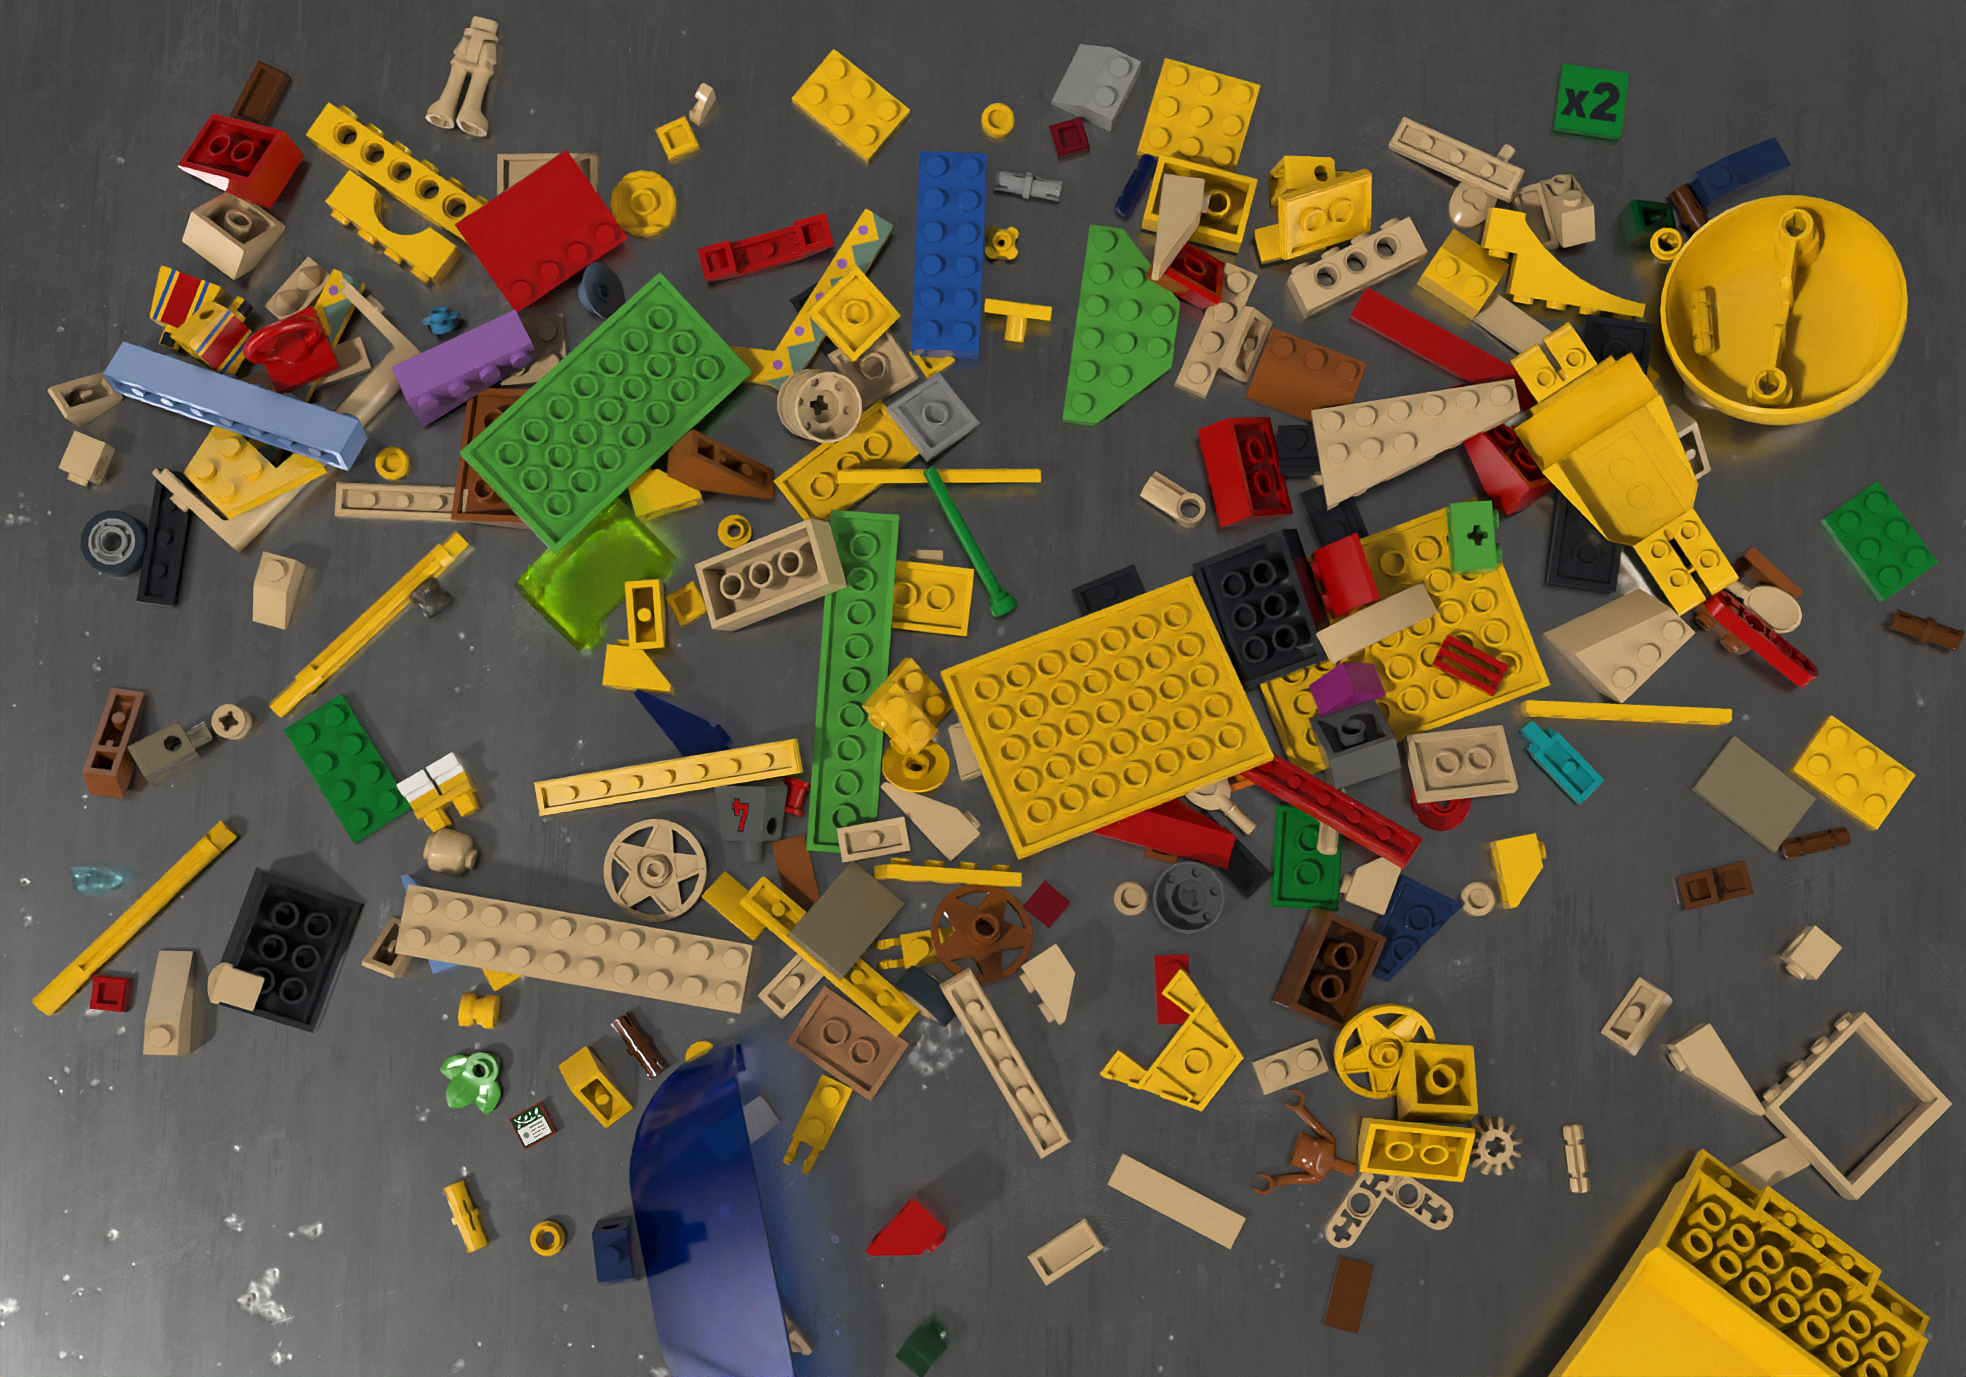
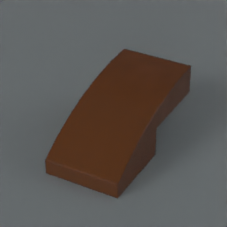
M1745 860L1677 877L1686 910L1754 894Z

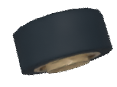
M913 965L910 966L896 983V989L907 997V1002L909 1001L920 1009L918 1012L921 1015L931 1019L940 1026L946 1027L956 1015L939 986L942 982Z

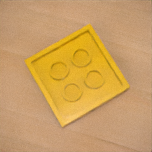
M1165 58L1136 155L1158 161L1160 154L1235 173L1261 85Z

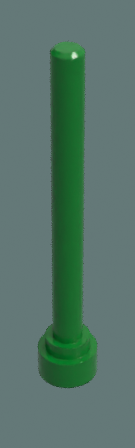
M934 466L927 468L923 474L990 594L987 597L990 601L988 607L993 616L998 617L1009 612L1018 605L1012 592H1007L1006 588H1001Z

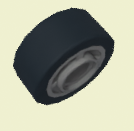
M108 510L99 513L86 523L81 534L80 547L84 559L92 568L110 576L124 577L135 573L142 567L148 530L140 520L122 511ZM121 536L122 543L120 548L111 551L110 543L112 539Z

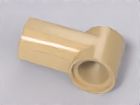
M1155 471L1145 484L1140 497L1176 519L1181 526L1185 528L1198 527L1205 518L1204 500L1199 495L1188 492ZM1188 503L1197 505L1200 509L1199 514L1194 518L1184 517L1181 513L1184 505Z

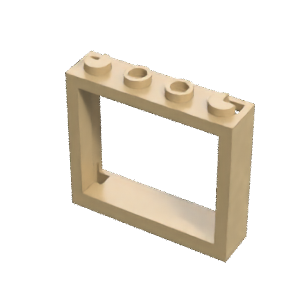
M1847 1012L1835 1022L1836 1030L1829 1037L1823 1036L1811 1046L1810 1050L1813 1053L1805 1061L1800 1059L1795 1062L1786 1072L1789 1076L1780 1085L1775 1083L1763 1094L1762 1097L1765 1100L1761 1104L1767 1112L1765 1116L1844 1199L1858 1200L1952 1103L1865 1012L1852 1014ZM1856 1031L1922 1102L1845 1178L1783 1113L1779 1106Z

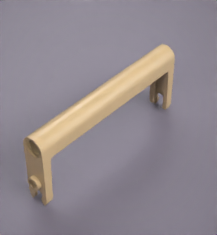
M342 279L340 283L344 287L340 292L393 345V349L333 410V412L339 414L349 413L360 420L363 428L401 389L391 367L421 352L381 314L385 308L374 297L369 295L365 299L345 279ZM292 452L284 461H286L294 453ZM318 461L321 465H323V467L327 465L326 463ZM166 467L161 472L156 468L152 473L174 494L170 499L181 510L186 512L190 508L239 553L309 483L307 482L229 520L210 507Z

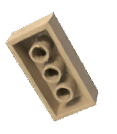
M811 518L695 564L711 627L717 630L734 631L847 587L829 522Z

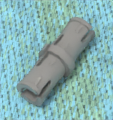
M997 168L993 190L1023 195L1022 198L1029 199L1031 196L1059 202L1063 180L1034 176V172L1027 171V174Z

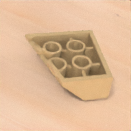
M1640 588L1543 633L1555 648L1610 704H1622L1695 634L1672 608Z

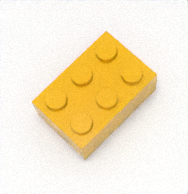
M1160 154L1141 228L1157 232L1164 174L1205 179L1204 192L1210 193L1207 214L1201 213L1199 225L1188 241L1238 253L1258 179Z

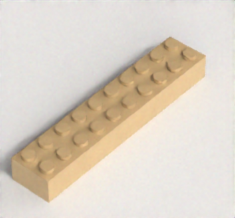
M408 884L395 953L740 1014L753 945Z

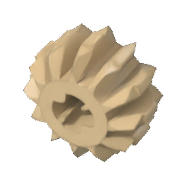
M1483 1117L1484 1129L1473 1122L1470 1126L1475 1129L1476 1135L1470 1155H1476L1470 1160L1469 1165L1475 1168L1482 1163L1481 1173L1488 1175L1493 1167V1171L1498 1176L1503 1174L1502 1163L1511 1170L1515 1168L1514 1163L1509 1158L1511 1155L1521 1158L1522 1152L1514 1150L1513 1145H1519L1523 1142L1521 1137L1510 1138L1515 1132L1516 1127L1510 1124L1504 1128V1118L1497 1117L1494 1125L1490 1117ZM1497 1137L1495 1142L1500 1144V1148L1498 1151L1492 1150L1489 1155L1490 1149L1485 1148L1486 1142L1493 1141Z

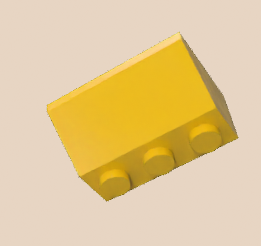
M1363 1118L1358 1138L1359 1172L1463 1182L1475 1138V1129Z

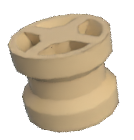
M225 704L214 711L211 724L213 730L219 736L230 740H239L249 734L252 728V719L245 709L232 704Z

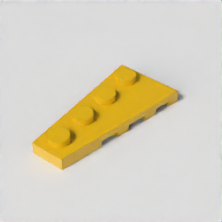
M891 858V864L873 866V878L876 880L893 878L909 882L933 881L934 883H966L967 885L976 884L1001 887H1020L1022 873L1011 872L1012 866L993 864L991 865V871L978 870V863L958 862V869L945 868V861L924 860V866H911V859Z

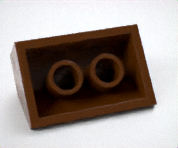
M1312 907L1273 1002L1342 1031L1344 1026L1354 1017L1387 938L1330 911Z

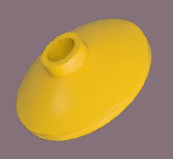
M930 740L917 755L900 754L890 745L883 754L881 765L885 778L893 786L907 792L920 793L933 790L945 781L949 774L950 761L945 750L939 744Z

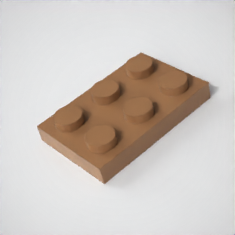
M825 985L786 1041L792 1048L870 1101L910 1044L900 1036L895 1037L874 1018Z

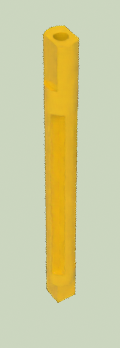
M455 531L442 544H437L295 676V680L269 703V707L280 718L285 716L308 693L311 694L451 565L456 560L455 557L469 545L468 542Z
M220 820L87 949L32 999L35 1007L48 1016L56 1011L113 954L237 838L232 828Z

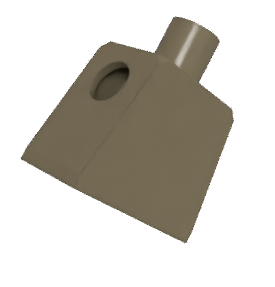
M204 721L186 731L177 722L127 748L143 776L154 787L198 761L201 757L196 748L214 738ZM176 744H182L177 751H172Z

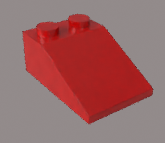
M212 113L178 166L182 170L246 202L271 208L305 155L283 130Z

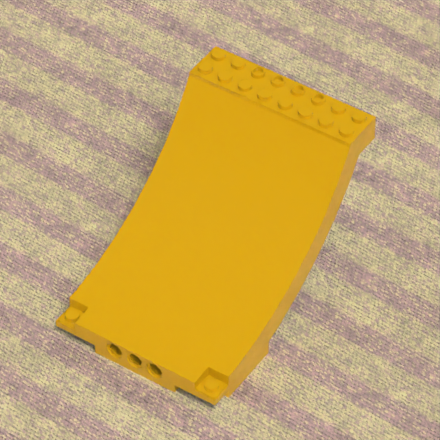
M1702 1148L1697 1152L1685 1177L1674 1185L1660 1212L1615 1284L1548 1377H1913L1928 1342V1339L1923 1335L1930 1317L1880 1281L1878 1278L1882 1270L1774 1189L1767 1185L1758 1190Z

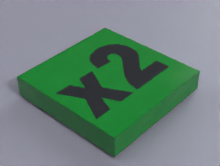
M1564 63L1561 67L1553 131L1619 140L1622 133L1630 73Z

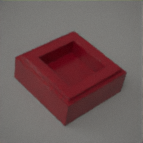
M1081 117L1049 126L1058 160L1090 151L1089 141Z
M1044 880L1023 907L1049 929L1071 902Z

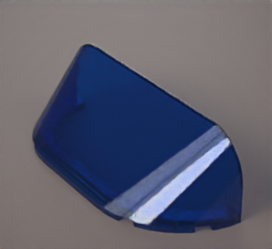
M741 1037L722 1041L704 1049L679 1066L661 1084L643 1112L636 1129L629 1172L632 1205L658 1338L663 1357L672 1377H797L739 1087L738 1073L747 1070Z

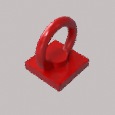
M313 306L259 329L246 341L243 348V354L248 361L254 364L265 365L276 393L282 395L283 393L295 391L342 368L320 317Z

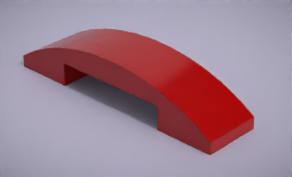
M826 213L793 221V226L733 243L730 240L698 248L697 251L705 281H718L766 271L805 259L833 247L834 242Z

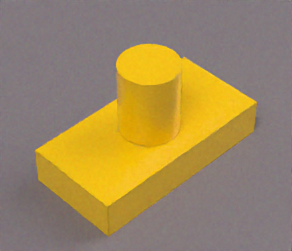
M985 298L984 312L1007 315L1004 340L1024 342L1027 318L1051 321L1053 307Z

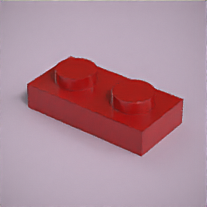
M1189 954L1154 956L1157 1025L1183 1024L1189 1016L1187 1012L1162 994L1163 989L1180 967L1185 969L1190 976Z

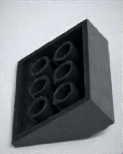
M1281 529L1192 564L1207 610L1244 690L1330 662L1316 633L1330 625L1297 529Z
M256 867L220 963H231L234 968L263 976L265 980L253 1011L219 1002L218 1005L314 1033L361 903Z

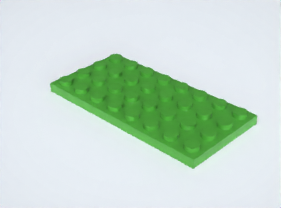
M659 272L461 450L459 454L555 555L748 378L753 371Z

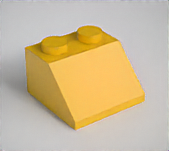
M1453 229L1420 277L1417 285L1473 320L1510 264L1498 257L1488 256L1487 249L1480 248L1479 244Z
M1407 1042L1404 1047L1397 1082L1398 1120L1465 1124L1477 1115L1478 1100L1474 1046Z

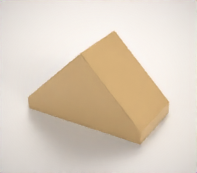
M104 371L55 385L48 389L49 394L67 420L79 427H83L122 401V395L114 392L103 374Z
M393 916L390 917L362 960V966L392 978H404L412 956L395 953L401 919Z

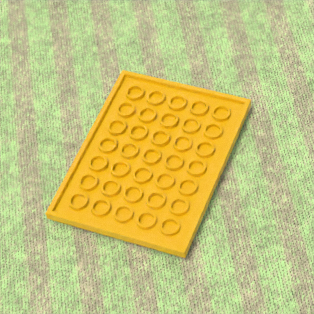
M1475 496L1461 502H1474L1478 500ZM1447 507L1360 539L1380 597L1377 602L1423 583L1438 611L1436 615L1369 645L1334 664L1327 662L1314 668L1259 685L1287 761L1311 775L1325 770L1308 719L1319 715L1309 685L1342 662L1374 664L1386 696L1375 699L1393 732L1396 743L1401 742L1406 735L1425 733L1551 685L1502 561L1497 564V569L1492 573L1451 575L1446 521ZM1474 530L1467 536L1468 539L1474 540L1475 546L1482 540L1481 537L1475 536ZM1319 580L1315 581L1319 594L1323 593ZM1330 612L1326 613V616L1329 625L1331 626L1355 613L1348 614L1333 620L1330 615ZM1449 634L1509 665L1494 696L1491 697L1431 666L1446 635ZM1449 645L1448 650L1496 674L1497 669ZM1446 657L1442 659V662L1490 686L1491 680Z
M1192 576L940 671L942 681L1018 860L1265 764L1274 758Z

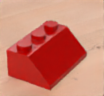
M1270 417L1226 418L1198 429L1201 442L1200 447L1204 455L1208 480L1216 505V514L1221 527L1244 526L1293 514L1285 477L1279 476L1278 448Z
M917 1191L869 1241L865 1252L870 1256L921 1255L926 1249L932 1253L946 1238L947 1219Z

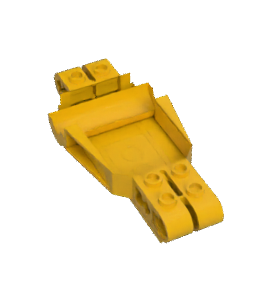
M1567 322L1542 338L1561 370L1558 372L1554 370L1537 343L1510 360L1537 401V404L1523 412L1528 420L1514 428L1521 442L1544 476L1561 491L1608 541L1633 546L1679 616L1706 600L1704 594L1690 575L1694 570L1712 596L1739 579L1733 567L1693 509L1698 488L1697 479L1662 396L1658 394L1653 384L1646 377L1631 352L1617 362L1610 355L1597 364L1572 325ZM1674 538L1691 565L1688 567L1684 566L1668 541Z

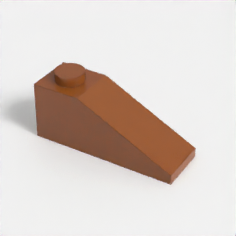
M694 429L668 450L667 476L693 489L771 499L774 496L773 469Z
M111 688L82 770L91 795L124 799L135 764V760L127 747L139 740L146 699L145 692Z

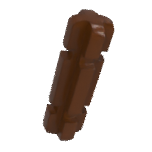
M1844 826L1831 829L1830 833L1824 830L1799 836L1797 841L1796 837L1787 839L1781 844L1782 852L1786 859L1790 860L1801 857V853L1807 856L1832 850L1834 845L1836 848L1845 847L1850 844V834Z

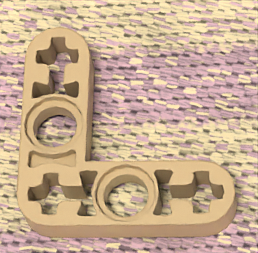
M1360 1172L1327 1221L1325 1236L1337 1248L1351 1246L1384 1197L1426 1226L1435 1230H1442L1451 1224L1453 1209L1446 1200L1412 1177L1387 1175L1388 1177L1385 1181L1378 1180L1373 1186L1374 1189L1379 1190L1375 1197L1371 1191L1360 1187L1363 1180L1366 1184L1370 1185L1374 1175L1372 1173ZM1405 1184H1412L1417 1190V1197L1410 1204L1403 1203L1398 1196L1399 1189ZM1358 1193H1364L1369 1198V1207L1362 1213L1354 1212L1350 1205L1352 1197ZM1426 1193L1430 1196L1425 1201L1426 1203L1435 1208H1438L1440 1204L1443 1206L1441 1212L1445 1217L1442 1221L1436 1219L1432 1223L1430 1221L1431 1213L1422 1207L1419 1214L1415 1212V1209L1422 1204ZM1345 1209L1352 1217L1360 1219L1357 1226L1350 1221L1346 1228V1231L1350 1234L1347 1239L1341 1237L1336 1241L1334 1240L1336 1233L1332 1229L1335 1225L1341 1227L1347 1218L1341 1215Z

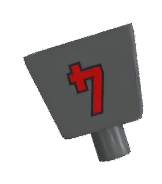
M724 785L715 787L721 838L724 841H741V861H761V842L778 841L781 838L787 786Z

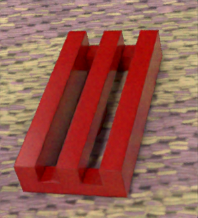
M1449 634L1446 635L1431 664L1436 669L1491 697L1494 696L1504 673L1509 665ZM1449 645L1497 669L1496 674L1448 650ZM1443 657L1491 680L1490 686L1442 662Z

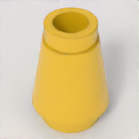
M1669 227L1656 231L1650 241L1651 250L1656 260L1661 264L1672 262L1685 244L1683 235L1678 230ZM1662 248H1668L1670 250L1663 251Z

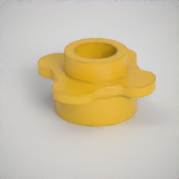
M996 226L989 227L986 230V237L988 238V246L985 248L986 256L990 259L1007 258L1012 260L1016 258L1018 250L1015 248V240L1019 236L1017 229L1014 227H1009L1008 229H998ZM1000 240L1005 242L1003 246L999 245Z

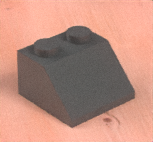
M1375 700L1324 717H1320L1319 714L1308 718L1324 767L1336 790L1401 768L1396 738Z

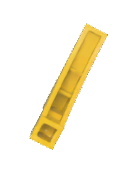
M1494 207L1488 208L1480 248L1489 249L1488 256L1508 259L1509 253H1513L1505 292L1514 295L1513 302L1533 305L1535 298L1546 300V307L1566 311L1568 304L1579 306L1580 314L1599 316L1600 310L1613 312L1612 318L1632 321L1633 316L1643 318L1646 304L1622 299L1602 291L1580 279L1564 267L1545 249L1525 221L1526 213Z

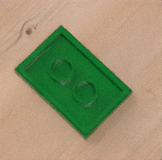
M1276 804L1269 907L1312 910V907L1338 912L1343 834L1339 832L1337 852L1334 855L1321 854L1317 850L1320 823L1317 819L1293 805Z

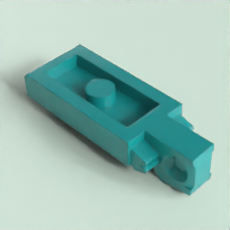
M1533 720L1528 721L1519 730L1528 742L1531 743L1526 748L1532 754L1531 757L1578 805L1582 804L1605 781L1558 731L1554 732L1550 727L1543 731Z

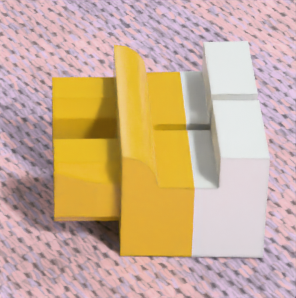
M454 752L427 766V771L422 769L396 785L413 808L417 819L425 821L434 833H437L442 828L447 829L452 825L444 811L451 805L455 804L462 817L469 816L480 809L474 795L477 788L461 757Z

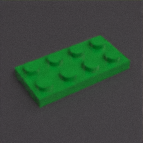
M339 694L283 730L354 844L358 845L413 810L406 797L401 794L396 786L399 782L343 694Z

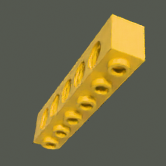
M328 102L305 134L315 146L470 248L454 224L489 201L479 195L475 199L465 193L467 188L452 177L448 181L438 175L440 170L425 159L418 162L411 157L412 151L398 141H395L392 145L383 139L385 134L371 123H368L365 127L356 121L358 116L349 108L341 105L338 109ZM357 133L356 140L353 143L343 144L346 135ZM384 151V156L379 162H370L373 153ZM404 169L412 170L408 179L404 181L397 180L400 171ZM429 188H439V192L434 198H424L425 192ZM456 206H466V211L462 216L453 217L451 215L452 210Z

